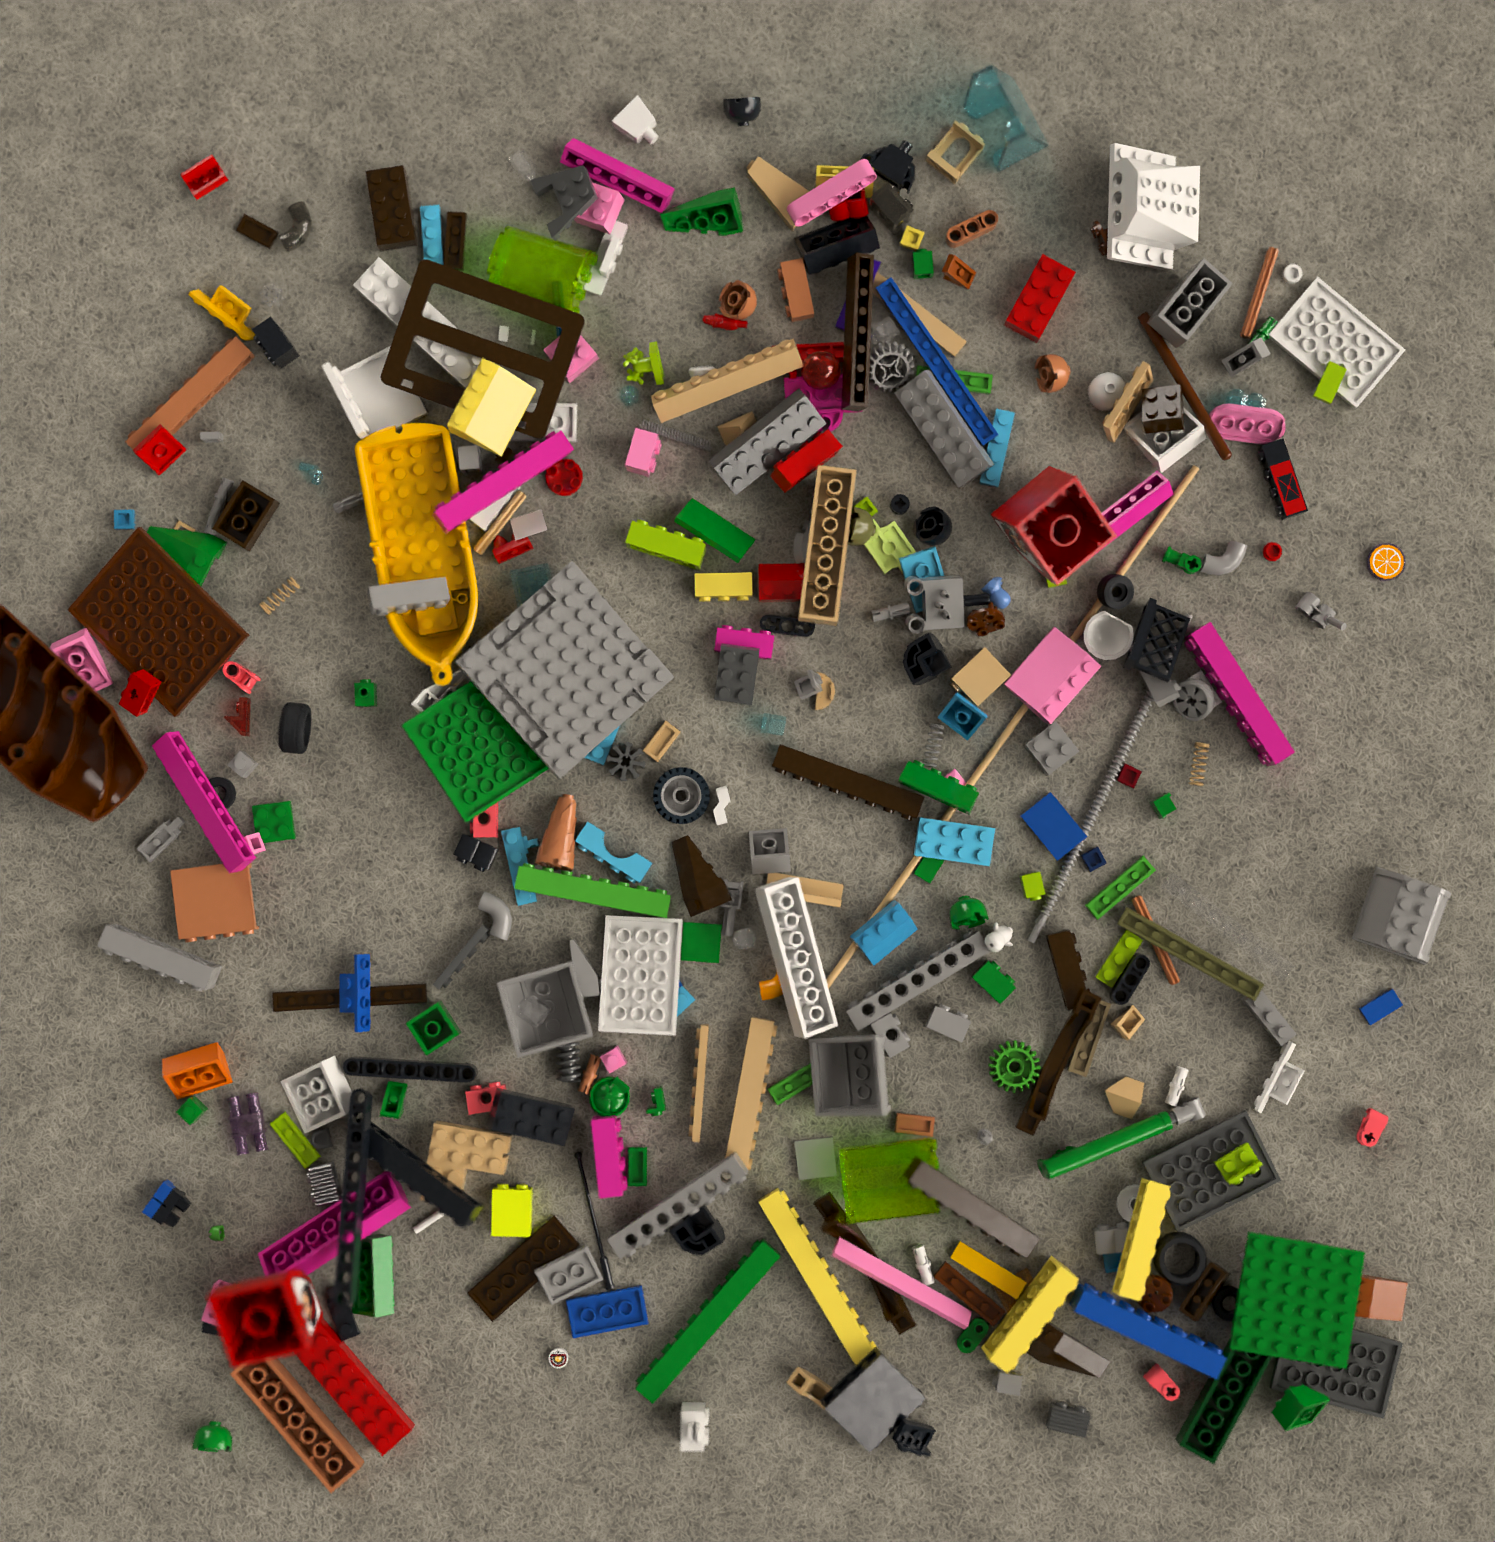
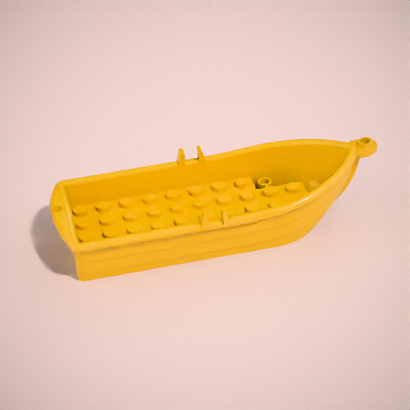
M429 423L401 424L403 431L396 433V426L394 425L366 436L355 445V456L371 539L369 544L374 555L372 560L376 566L379 585L446 577L450 600L445 607L438 609L427 607V609L422 611L411 609L400 614L395 611L388 612L385 615L390 628L399 642L414 657L431 667L432 677L436 684L445 686L452 680L451 663L461 652L471 634L478 605L477 582L466 521L445 534L432 516L438 504L442 502L447 504L451 501L450 497L460 491L450 433L442 425ZM442 672L445 673L444 679H440L439 675Z

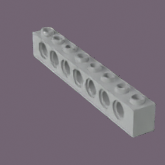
M968 931L962 935L964 939L957 942L954 940L946 945V950L942 952L937 950L929 955L931 959L926 962L921 960L914 964L913 970L909 972L904 970L896 975L898 979L893 982L888 980L882 983L880 990L876 992L871 990L863 995L865 999L860 1002L854 1000L847 1005L848 1009L845 1011L856 1029L860 1031L989 953L990 950L986 947L978 931ZM964 944H969L971 947V951L967 955H963L961 952V947ZM948 954L954 956V962L950 965H947L944 961L945 956ZM931 964L938 966L936 974H929L928 967ZM914 974L921 975L922 980L919 984L915 985L912 983L911 978ZM903 984L905 992L903 994H896V985ZM881 994L888 995L889 1001L886 1004L879 1003L878 998ZM863 1005H872V1012L864 1014L862 1012Z
M734 1152L608 1237L607 1241L619 1259L624 1256L628 1258L636 1252L635 1249L640 1245L643 1248L652 1242L651 1238L654 1236L660 1237L668 1231L666 1228L673 1225L675 1227L683 1221L682 1218L687 1214L692 1216L698 1212V1207L702 1204L707 1206L715 1200L714 1196L717 1194L724 1195L731 1189L729 1186L735 1182L737 1185L747 1179L746 1175L749 1170L739 1155ZM722 1172H729L731 1179H724ZM712 1182L715 1185V1189H708L706 1183ZM690 1193H697L699 1200H693L690 1197ZM680 1203L683 1206V1210H677L674 1204ZM659 1214H665L668 1220L662 1221L659 1218ZM644 1224L650 1225L651 1228H652V1231H650V1232L646 1231V1230L643 1228V1225H644ZM627 1235H634L636 1241L631 1242L628 1239Z

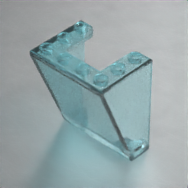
M991 64L972 74L963 106L969 117L979 119L1006 105L1012 117V120L1008 121L1007 124L1010 132L1003 136L1006 142L1005 146L997 150L993 156V163L997 171L1000 172L1043 150L1049 144L1014 78Z

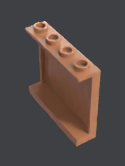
M251 863L242 871L229 873L223 864L170 871L179 939H185L186 943L197 941V937L204 936V940L216 939L217 934H223V938L235 936V932L242 931V935L254 934V930L259 929V926H256L249 869L252 868Z

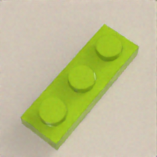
M1126 929L1095 978L1112 988L1143 939Z

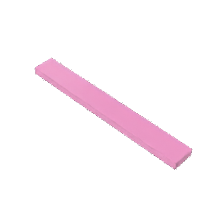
M840 1237L837 1239L832 1253L833 1257L965 1330L968 1327L972 1313L971 1310Z

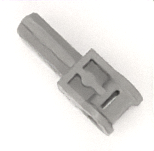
M725 879L724 882L732 900L721 905V907H725L721 933L724 936H732L736 909H740L744 881L738 883Z

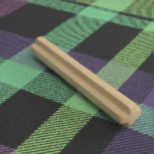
M518 490L474 546V551L480 555L485 552L525 500L526 495Z

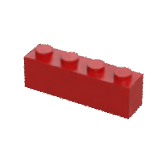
M829 429L823 433L818 432L812 437L813 441L810 443L808 441L804 442L799 447L800 450L798 452L792 451L786 457V461L780 460L773 466L774 471L770 477L784 493L817 470L818 465L822 466L833 458L843 447Z

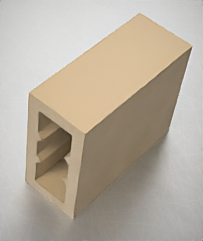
M984 647L950 681L952 682L951 687L957 693L961 691L966 700L978 707L1011 674Z

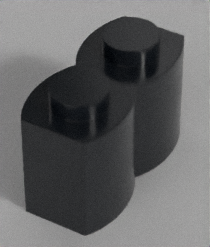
M462 833L453 855L457 856V861L464 864L471 862L475 864L473 868L484 872L485 869H491L499 849Z

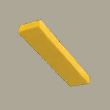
M959 1241L950 1256L954 1261L1015 1299H1018L1027 1283Z

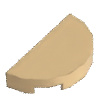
M817 672L823 682L821 684L823 691L816 694L815 710H821L832 702L835 695V687L828 676Z

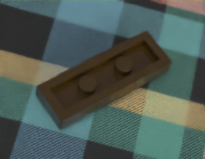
M447 211L444 266L464 271L467 213Z

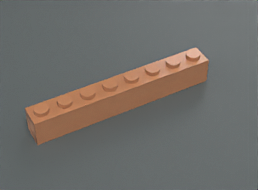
M237 336L227 340L224 344L225 347L220 352H215L206 365H201L197 370V374L185 380L183 387L179 391H174L165 404L159 405L155 410L156 413L151 417H147L138 430L132 431L125 442L134 449L159 424L174 435L238 374L255 355Z

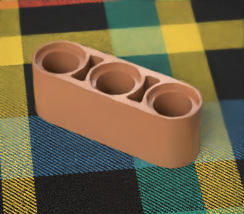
M987 210L951 227L946 234V244L951 248H956L994 230L998 222L997 213L993 210ZM991 218L994 223L986 224L984 219ZM974 226L977 231L971 233L967 230V227ZM951 234H956V235H958V236H959V240L953 241V240L950 238V235H951Z

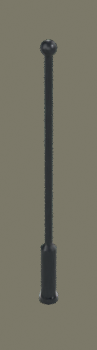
M576 1152L574 1157L578 1161L601 1255L600 1263L606 1284L605 1288L606 1290L613 1289L615 1284H613L608 1259L604 1255L581 1161L582 1153Z

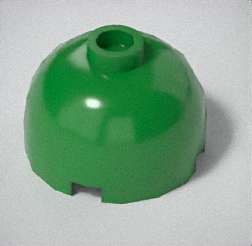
M968 895L959 897V901L952 905L949 912L951 927L956 930H960L959 926L969 925L968 928L977 927L984 924L985 919H989L985 905L980 900L970 898Z
M210 1421L209 1425L202 1426L197 1430L192 1449L198 1448L199 1451L208 1452L220 1450L231 1452V1432L226 1427L221 1426V1422Z

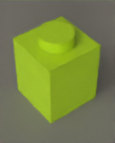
M1040 872L1019 876L1024 898H1030V901L1041 899V895H1045Z

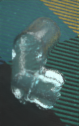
M300 462L299 471L309 473L312 478L311 482L314 485L321 484L323 474L320 468L314 464Z

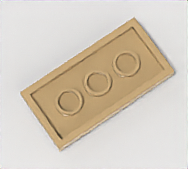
M1144 361L1140 367L1137 366L1135 368L1130 383L1127 382L1125 384L1120 399H1116L1110 415H1106L1103 420L1107 440L1115 443L1141 401L1142 389L1149 388L1153 381L1150 364Z

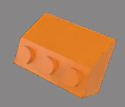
M218 1042L162 1059V1076L177 1100L233 1083L225 1054Z

